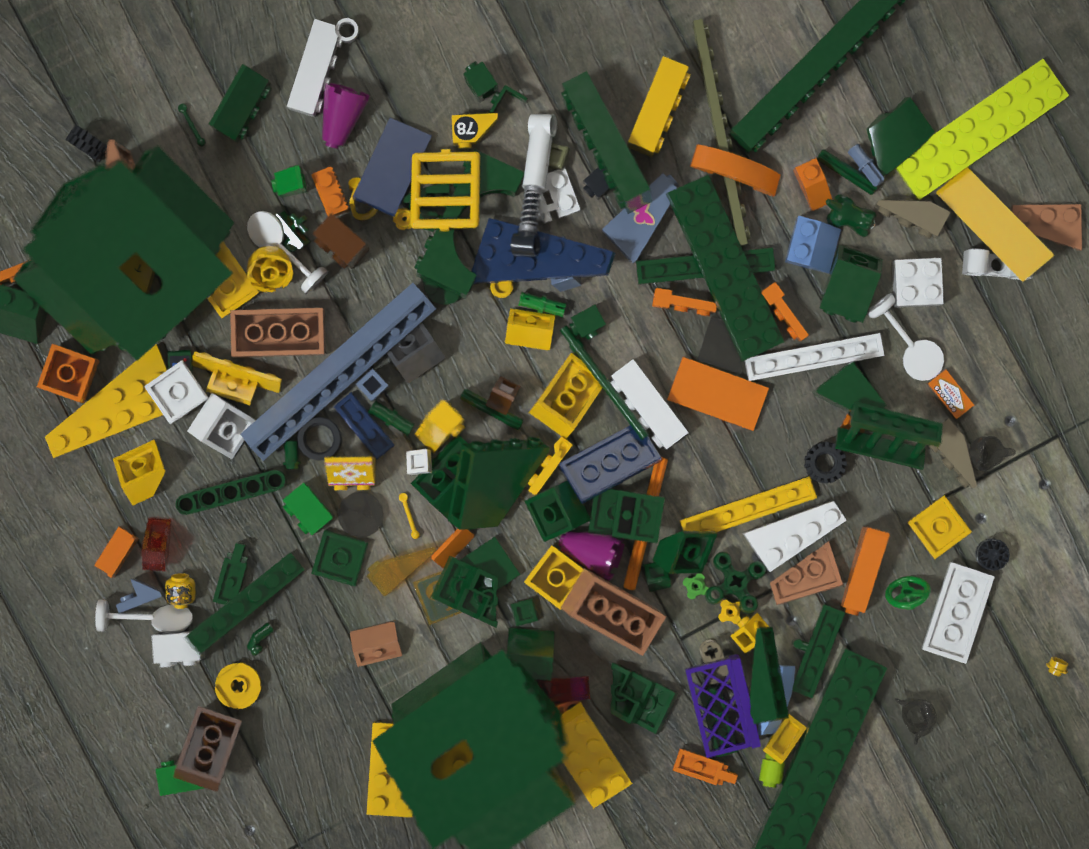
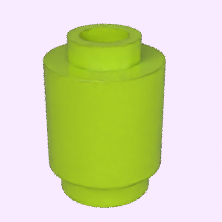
M767 753L765 758H762L759 780L763 781V786L776 788L777 784H782L785 762L780 764Z

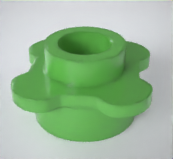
M698 573L695 577H686L683 580V585L687 588V597L689 599H695L696 596L701 594L705 595L708 587L705 586L703 574Z

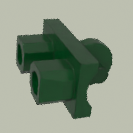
M286 211L275 215L282 224L285 234L289 237L283 243V246L290 253L304 248L311 243L305 235L309 231L304 225L308 220L306 215L299 218L295 213L289 216Z

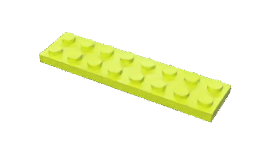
M1042 59L932 135L916 152L895 169L919 201L1069 97V95L1045 60Z

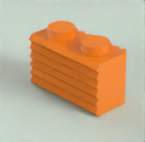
M328 167L311 174L327 216L332 213L337 217L349 212L350 208L334 168Z

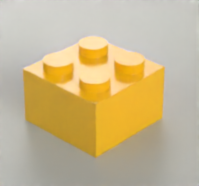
M551 545L524 580V583L561 610L562 604L582 573L583 568Z

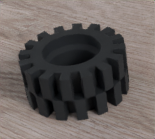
M76 124L65 139L99 163L108 150L106 144Z
M822 442L815 444L807 451V455L804 458L806 473L811 479L819 483L835 482L842 477L846 470V455L842 450L835 449L834 443ZM822 454H829L834 459V466L828 472H823L817 467V459Z

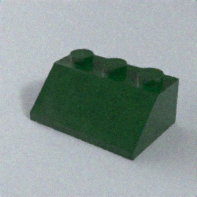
M242 63L209 122L212 129L237 143L239 139L243 140L249 131L248 123L251 119L255 120L261 109L258 107L261 100H266L272 88L269 87L270 81Z
M460 435L454 437L431 461L432 473L419 474L410 483L447 519L461 445L468 444Z

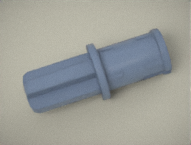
M860 144L853 146L848 151V154L859 166V172H863L873 186L876 187L882 184L885 178L874 165V159L868 157Z

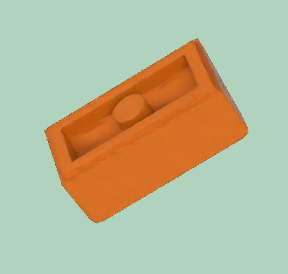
M457 529L431 556V559L444 568L449 556L455 558L474 538V534L469 529Z

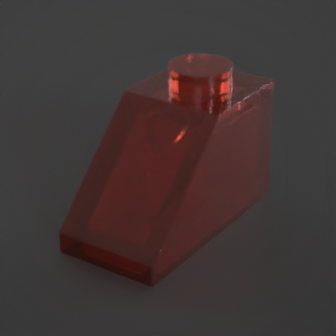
M148 518L141 550L143 570L166 571L170 546L171 519Z
M589 676L552 677L551 681L537 680L538 685L552 701L572 702L590 699Z

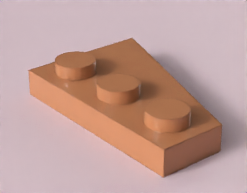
M1081 204L1011 206V212L1036 237H1041L1057 244H1063L1079 251L1082 250Z
M829 541L770 582L776 605L843 586Z

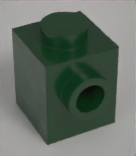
M596 305L571 317L572 323L569 324L575 336L580 335L581 339L586 337L588 340L600 334L598 330L606 326Z

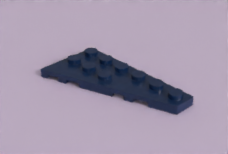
M489 218L471 271L476 274L473 285L505 281L547 280L549 278L565 279L567 277L609 276L616 253L536 231L541 243L539 255L537 257L513 256L511 239L513 234L519 231V226Z

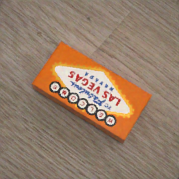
M946 369L927 383L955 420L974 406Z

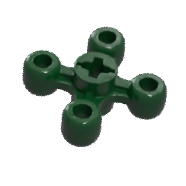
M717 553L713 559V565L723 573L724 582L720 586H712L706 590V601L711 605H717L723 600L725 595L731 594L739 599V607L743 613H754L758 608V600L748 593L747 584L751 580H759L764 577L766 566L761 561H754L748 566L746 571H736L732 566V558L728 553ZM719 558H723L726 564H721ZM754 567L760 569L759 574L754 572ZM733 580H742L738 586H729ZM711 592H715L718 598H712ZM746 601L751 602L752 608L746 606Z

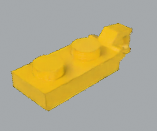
M561 437L554 444V456L548 455L541 464L544 468L540 475L535 473L527 483L531 486L528 490L534 495L539 492L572 447L568 440Z

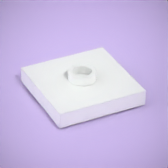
M183 360L144 386L169 424H173L209 399Z

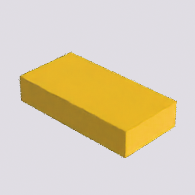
M789 714V718L783 719L763 751L782 764L807 727Z

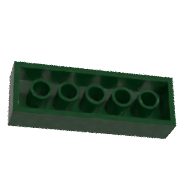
M587 71L562 83L564 90L561 92L563 102L568 112L573 111L571 114L578 131L583 130V139L589 151L594 150L592 151L595 157L594 160L599 170L604 169V179L609 189H615L613 192L620 209L625 208L626 212L630 214L651 203L650 188Z

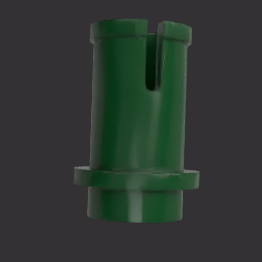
M298 441L284 442L285 462H283V465H285V470L299 469L301 462L298 458Z

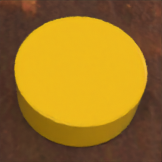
M512 281L491 283L490 289L494 296L506 298L513 291Z

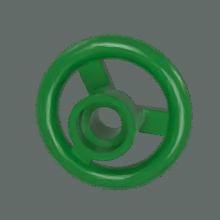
M901 577L889 584L885 591V597L892 606L911 610L928 600L931 594V587L926 580L920 577ZM908 583L919 584L924 590L914 589ZM901 585V593L893 598V590Z

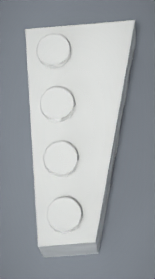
M830 501L742 534L761 562L764 563L767 571L771 572L838 527L846 519L835 502Z

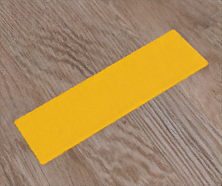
M968 167L959 172L936 192L1021 281H1025L1054 256Z

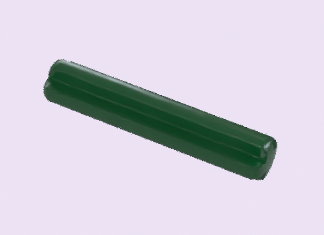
M825 149L821 150L817 156L819 162L868 194L873 195L877 190L878 186H873L865 175Z
M468 389L463 390L460 399L516 430H519L522 426L523 419L509 411L507 415H504L486 406L487 399Z

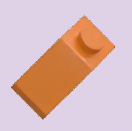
M817 158L794 168L793 172L811 211L813 212L826 206V200L832 199Z

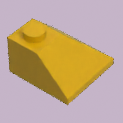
M155 440L113 458L121 487L132 505L154 496L166 472Z

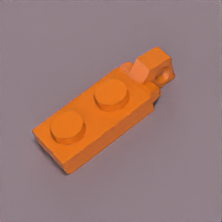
M682 748L679 749L673 767L675 772L714 785H722L723 781L735 784L738 774L727 771L728 765L723 762Z

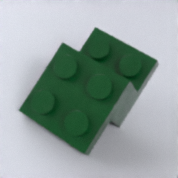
M609 489L593 498L588 532L658 544L665 498Z

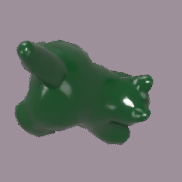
M839 194L835 196L834 200H826L827 206L831 208L830 214L826 217L829 225L834 227L847 226L864 238L868 236V230L875 226L874 218H876V212L856 206L851 198Z

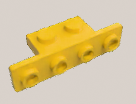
M194 352L193 366L213 372L206 392L247 405H251L257 387L276 393L280 392L282 379L274 374H265L249 366L236 365L230 360H221L205 352Z

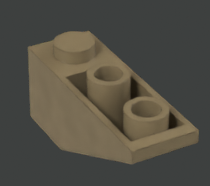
M878 200L874 207L878 208L877 212L887 218L893 216L899 219L898 223L909 229L911 226L918 229V234L927 239L938 237L950 214L948 210L931 201Z
M947 418L941 422L943 423L940 446H927L934 453L938 451L943 457L942 463L950 471L952 469L955 470L959 475L956 478L963 487L975 488L977 483L965 437L954 423Z

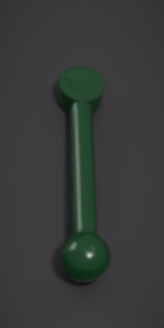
M180 104L178 111L183 113L197 139V145L200 147L204 146L206 141L204 138H201L187 113V106Z

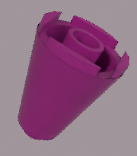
M335 83L325 84L322 140L326 141V146L338 149L339 145H345L369 101V94L361 91L359 95L353 88Z
M568 531L566 534H562L558 546L561 547V552L599 577L611 581L615 575L611 571L615 567L618 568L625 544L621 542L625 538Z

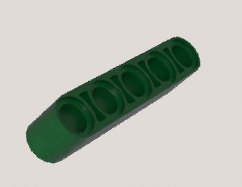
M272 470L183 494L176 500V509L180 514L190 515L276 492L286 486L287 477L282 471ZM274 474H279L282 478V483L278 487H273L270 483V478ZM251 480H256L260 485L256 493H251L248 489V483ZM229 486H234L237 489V496L234 499H229L226 496V489ZM207 492H212L215 496V501L212 505H207L204 502V495ZM185 498H189L193 502V507L189 511H185L181 505Z

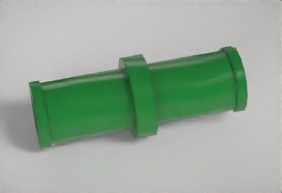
M521 292L518 306L538 310V313L541 314L546 312L563 317L566 303L547 299V296L544 295L539 297Z

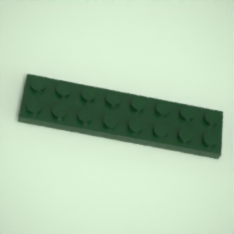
M709 175L666 193L741 361H745L784 343Z

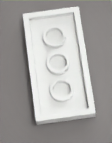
M950 562L921 649L966 664L995 576Z

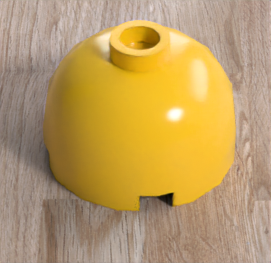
M263 246L255 250L249 257L247 277L255 289L262 292H275L276 288L281 286L284 288L292 280V263L284 250L276 246Z

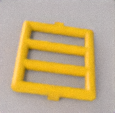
M441 149V152L414 153L412 155L411 227L413 229L439 228L440 231H450V228L478 227L480 154L478 152H451L450 149ZM471 161V174L421 175V162ZM471 183L470 196L420 197V184ZM420 206H470V219H420Z

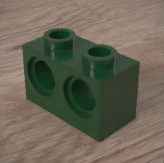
M475 61L465 68L466 72L463 74L464 81L479 103L498 91V84L483 61L479 64Z

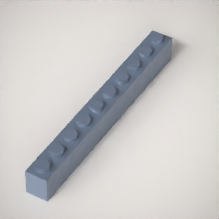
M412 283L240 435L249 447L264 461L436 308L419 288Z

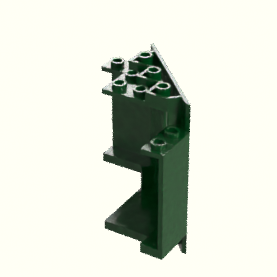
M156 145L144 151L132 170L121 160H118L110 168L102 163L63 183L30 231L33 233L34 238L22 249L30 260L22 264L13 280L89 353L92 354L99 350L104 351L111 345L116 346L119 344L138 361L156 343L161 342L179 322L185 320L202 301L209 298L233 274L216 254L221 249L220 244L222 241L226 240L231 234L230 229L235 222L159 145ZM135 252L161 277L163 284L157 293L146 294L119 268Z
M481 642L473 646L392 703L393 726L372 740L386 766L385 769L388 775L394 780L401 793V799L409 807L416 820V826L424 834L431 849H436L453 836L459 845H464L467 849H511L575 805L573 793L552 769L566 759L562 748L567 746L568 742L562 713L522 664L515 665L511 663L503 649L492 656ZM465 739L475 758L447 778L437 779L432 773L434 761Z

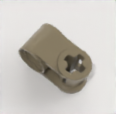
M708 639L701 643L699 650L704 664L725 659L721 647L715 640ZM711 645L713 648H716V650L713 651V656H710L708 653H705L708 650L707 646ZM727 665L717 667L713 675L724 680L728 674ZM713 678L709 679L711 686L720 683Z

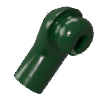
M269 623L264 624L253 632L249 639L247 650H250L253 656H256L263 650L259 643L274 632Z

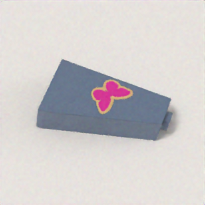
M662 173L649 185L652 196L651 203L630 214L624 208L602 229V232L632 264L637 261L670 206L666 193L676 189L678 185L671 175L666 177Z

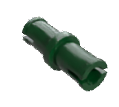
M375 400L368 412L386 422V426L389 427L391 425L406 434V436H408L415 424L397 414V410L394 409L392 411L377 400Z

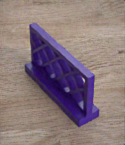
M734 654L726 659L686 668L685 672L706 757L709 758L752 747V749L761 747L757 726L753 723V718L750 714V697L739 655ZM727 665L728 674L724 680L713 675L717 667ZM701 671L708 676L700 686L693 682L691 673ZM710 678L721 683L715 694L705 689ZM729 678L731 681V685L727 683ZM694 686L699 689L697 693L695 692ZM724 686L733 690L734 695L729 703L718 697ZM702 691L713 697L707 708L698 704L697 701ZM716 699L727 705L721 716L710 711ZM734 700H735V702H736V706H737V707H735V706L732 705V703L734 702ZM729 708L734 709L739 714L734 724L724 719ZM700 709H702V710L704 711V713L702 714V716H701V713H700ZM707 713L718 719L712 730L703 725V720ZM721 721L732 727L726 738L715 732ZM735 729L744 735L745 742L734 744L729 741ZM714 735L721 739L723 743L719 749L710 751L708 742Z

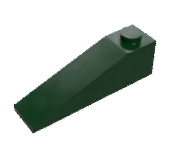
M773 627L756 628L750 692V714L754 724L789 718Z

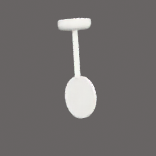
M259 211L250 216L247 230L254 244L258 247L276 246L284 250L290 257L291 262L307 276V279L301 285L302 291L307 294L314 289L327 275L328 271L324 267H319L311 273L282 245L284 230L280 221L273 214Z
M890 293L868 309L867 315L870 318H877L884 314L909 347L905 350L903 356V366L906 372L912 378L920 381L936 377L944 364V355L940 347L929 340H917L913 343L888 311L895 303L894 295Z
M99 599L96 606L95 622L98 632L107 630L109 619L151 620L152 626L156 630L168 634L184 631L193 621L192 613L188 608L177 609L174 608V605L160 607L153 615L110 613L109 603L104 599Z

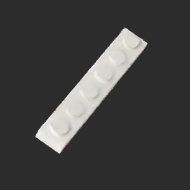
M878 333L755 356L745 360L748 381L880 357L884 356L881 335Z

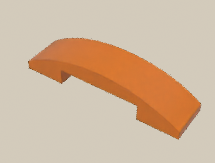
M699 144L696 145L690 167L706 173H716L752 186L753 190L772 197L776 194L781 176L776 171L745 157Z

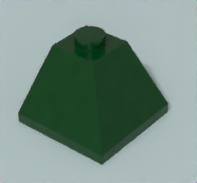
M681 531L663 538L659 541L652 560L669 574L702 573L718 533L715 531Z

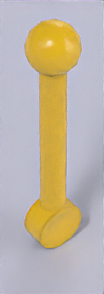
M401 493L399 500L403 503L412 530L411 537L418 539L420 533L416 530L407 503L408 496L405 493Z

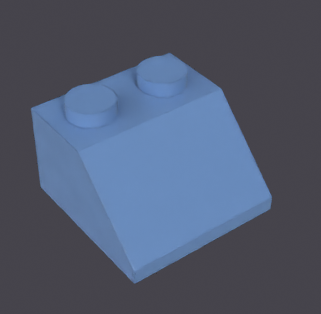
M798 216L795 221L785 262L829 274L841 229L821 221Z

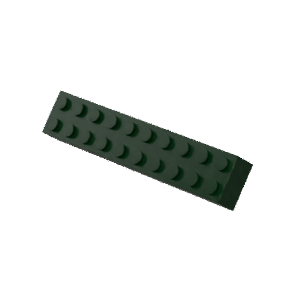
M859 0L731 129L729 136L748 154L752 150L756 153L767 141L764 137L767 134L773 136L783 125L781 120L784 117L787 120L790 119L799 108L797 104L800 101L804 104L815 92L813 88L816 85L820 88L831 76L829 72L832 69L837 71L848 59L846 55L848 53L853 55L864 43L862 39L864 37L869 39L880 27L878 23L881 20L885 23L897 10L894 6L898 4L901 7L907 0Z
M842 647L807 728L783 777L782 784L779 786L751 849H806L886 673L887 667Z

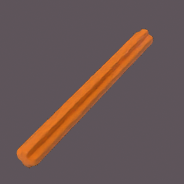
M661 457L662 461L653 466L646 495L659 497L668 462L666 458ZM634 541L623 585L625 589L632 591L636 589L647 545L645 541Z

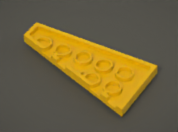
M155 344L138 361L131 364L45 436L53 458L163 416V413L144 387L168 370L158 344Z

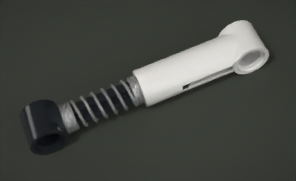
M531 114L528 120L530 136L522 185L525 189V199L523 200L524 205L521 212L523 216L520 218L522 222L519 224V231L514 233L511 239L513 256L537 257L540 252V237L536 232L537 228L535 226L538 225L536 220L539 219L537 217L539 213L538 208L540 207L539 202L541 201L539 197L546 187L552 138L555 137L557 132V119L554 114Z

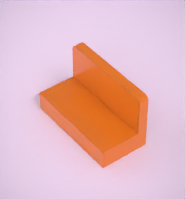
M118 526L94 566L107 573V576L110 578H114L139 538Z

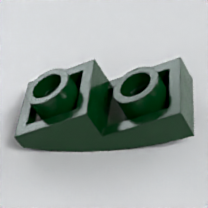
M449 184L432 185L420 189V197H427V195H431V197H445V195L450 194ZM411 193L403 198L404 205H408L410 209Z

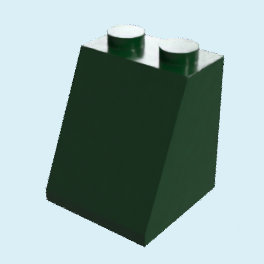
M839 244L819 308L826 314H837L843 316L847 321L863 323L882 274L883 259Z
M0 285V333L39 344L48 312L27 292Z
M853 362L846 364L812 391L815 396L850 414L854 402L879 408L887 406Z
M509 628L507 656L511 663L515 665L521 663L533 679L551 681L555 631Z

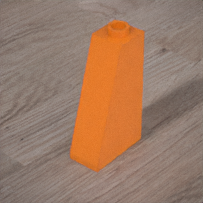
M862 527L841 606L846 608V613L858 616L859 612H866L890 533Z

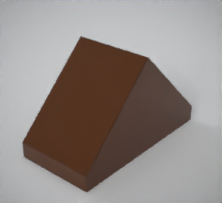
M500 376L492 389L486 406L507 415L521 386Z

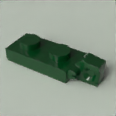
M237 542L233 553L228 552L224 558L213 602L225 605L240 593L248 564V557L243 556L246 544Z

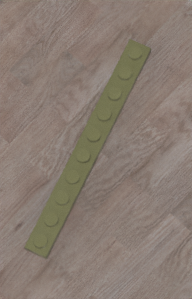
M702 19L694 20L692 26L717 149L729 152V150H732V142L730 136L726 137L724 128L728 127L726 114H721L720 105H723L721 91L717 92L715 83L719 82L717 69H712L711 61L714 60L712 46L708 47L706 39L710 38L709 28L707 24H703ZM723 176L733 229L741 247L748 244L747 240L751 238L749 227H744L743 217H746L744 204L739 203L738 195H741L740 183Z

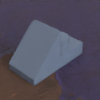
M132 578L131 582L137 597H134L133 593L120 598L121 603L116 604L118 612L122 613L165 596L162 590Z

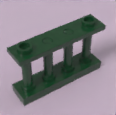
M854 402L851 408V428L849 430L837 428L835 449L923 470L926 445L940 446L942 443L943 423ZM862 428L873 431V433L869 435L859 431ZM886 434L895 438L894 440L881 438V436ZM906 439L917 442V444L913 446L903 442Z

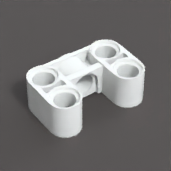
M968 249L964 251L963 275L1007 277L1020 280L996 254H990L988 250ZM993 259L998 260L1001 264L998 272L994 271L991 267ZM1033 274L1029 276L1026 280L1033 278Z

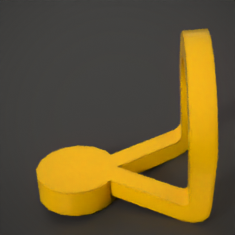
M352 178L348 182L349 189L353 191L349 201L351 212L356 219L367 220L376 214L377 209L372 208L365 214L356 212L355 200L352 198L361 178Z

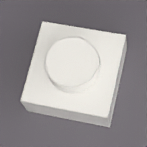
M431 450L406 451L407 474L432 473Z

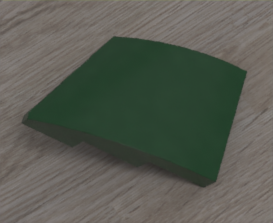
M911 97L904 98L891 113L880 114L867 128L872 155L876 156L878 169L881 174L885 176L903 163L935 133Z
M449 556L430 598L492 627L497 628L498 621L496 620L498 577Z
M613 662L611 665L613 670L611 714L630 724H638L654 734H659L678 693L644 675Z

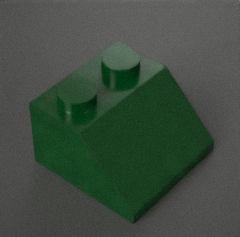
M568 481L525 500V504L543 542L591 521L584 505L580 502Z

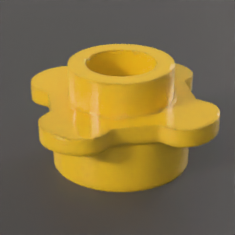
M721 601L720 606L722 608L721 613L718 615L721 622L731 621L733 624H737L741 620L739 616L740 602Z

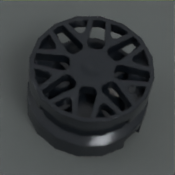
M993 538L985 539L979 543L975 551L978 564L982 568L992 571L1005 567L1010 557L1007 545L1001 540Z

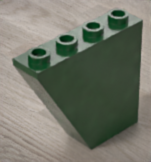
M529 437L526 440L511 438L509 441L493 439L491 442L472 441V443L462 444L447 521L459 530L498 527L548 454L550 447L542 443V440L537 437Z

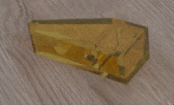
M431 547L387 559L381 563L377 560L367 569L370 573L366 577L385 597L437 549Z

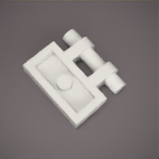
M565 167L564 170L558 169L547 173L545 191L539 197L541 201L538 208V215L542 217L544 224L553 221L550 215L552 211L556 210L559 219L581 211ZM547 191H549L553 201L549 205L546 204L543 195Z

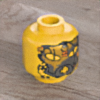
M173 574L166 581V600L174 605V608L184 609L188 607V604L195 601V581L188 574Z

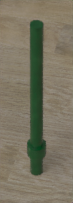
M567 325L563 327L560 332L570 344L569 348L574 354L577 353L640 439L643 440L649 436L648 432L584 349L585 345L580 338L577 339Z

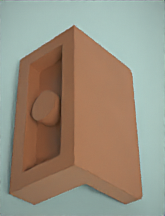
M394 622L350 632L353 654L358 667L402 656Z

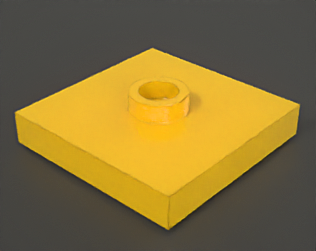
M945 495L907 522L933 559L938 558L972 532Z

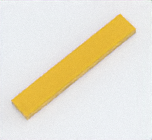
M809 476L679 521L683 531L719 532L816 499L817 495Z

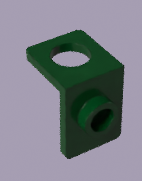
M504 85L501 92L496 91L490 102L493 106L489 113H495L506 92L524 103H527L528 98Z

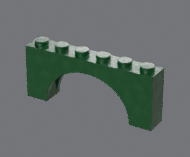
M475 149L474 152L480 154V198L492 194H505L515 197L524 178V172ZM464 161L463 166L466 169L463 174H471V161ZM471 183L453 184L456 190L453 196L448 195V197L470 196ZM443 206L447 209L444 215H439L437 219H459L468 206ZM436 228L434 236L429 235L424 245V248L427 249L424 257L419 256L414 266L417 269L416 276L466 299L475 282L476 274L469 271L457 256L453 239L455 228H450V231H440L439 228Z

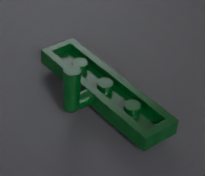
M823 604L809 642L798 638L792 640L793 647L805 651L794 678L792 691L813 698L845 612Z

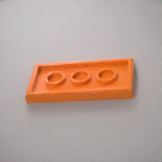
M682 357L667 400L754 431L769 388Z

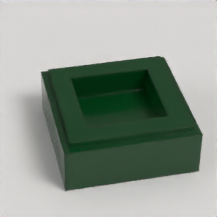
M533 598L511 604L516 627L539 621Z

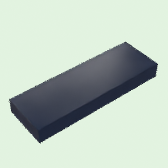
M352 392L334 406L377 460L395 446Z

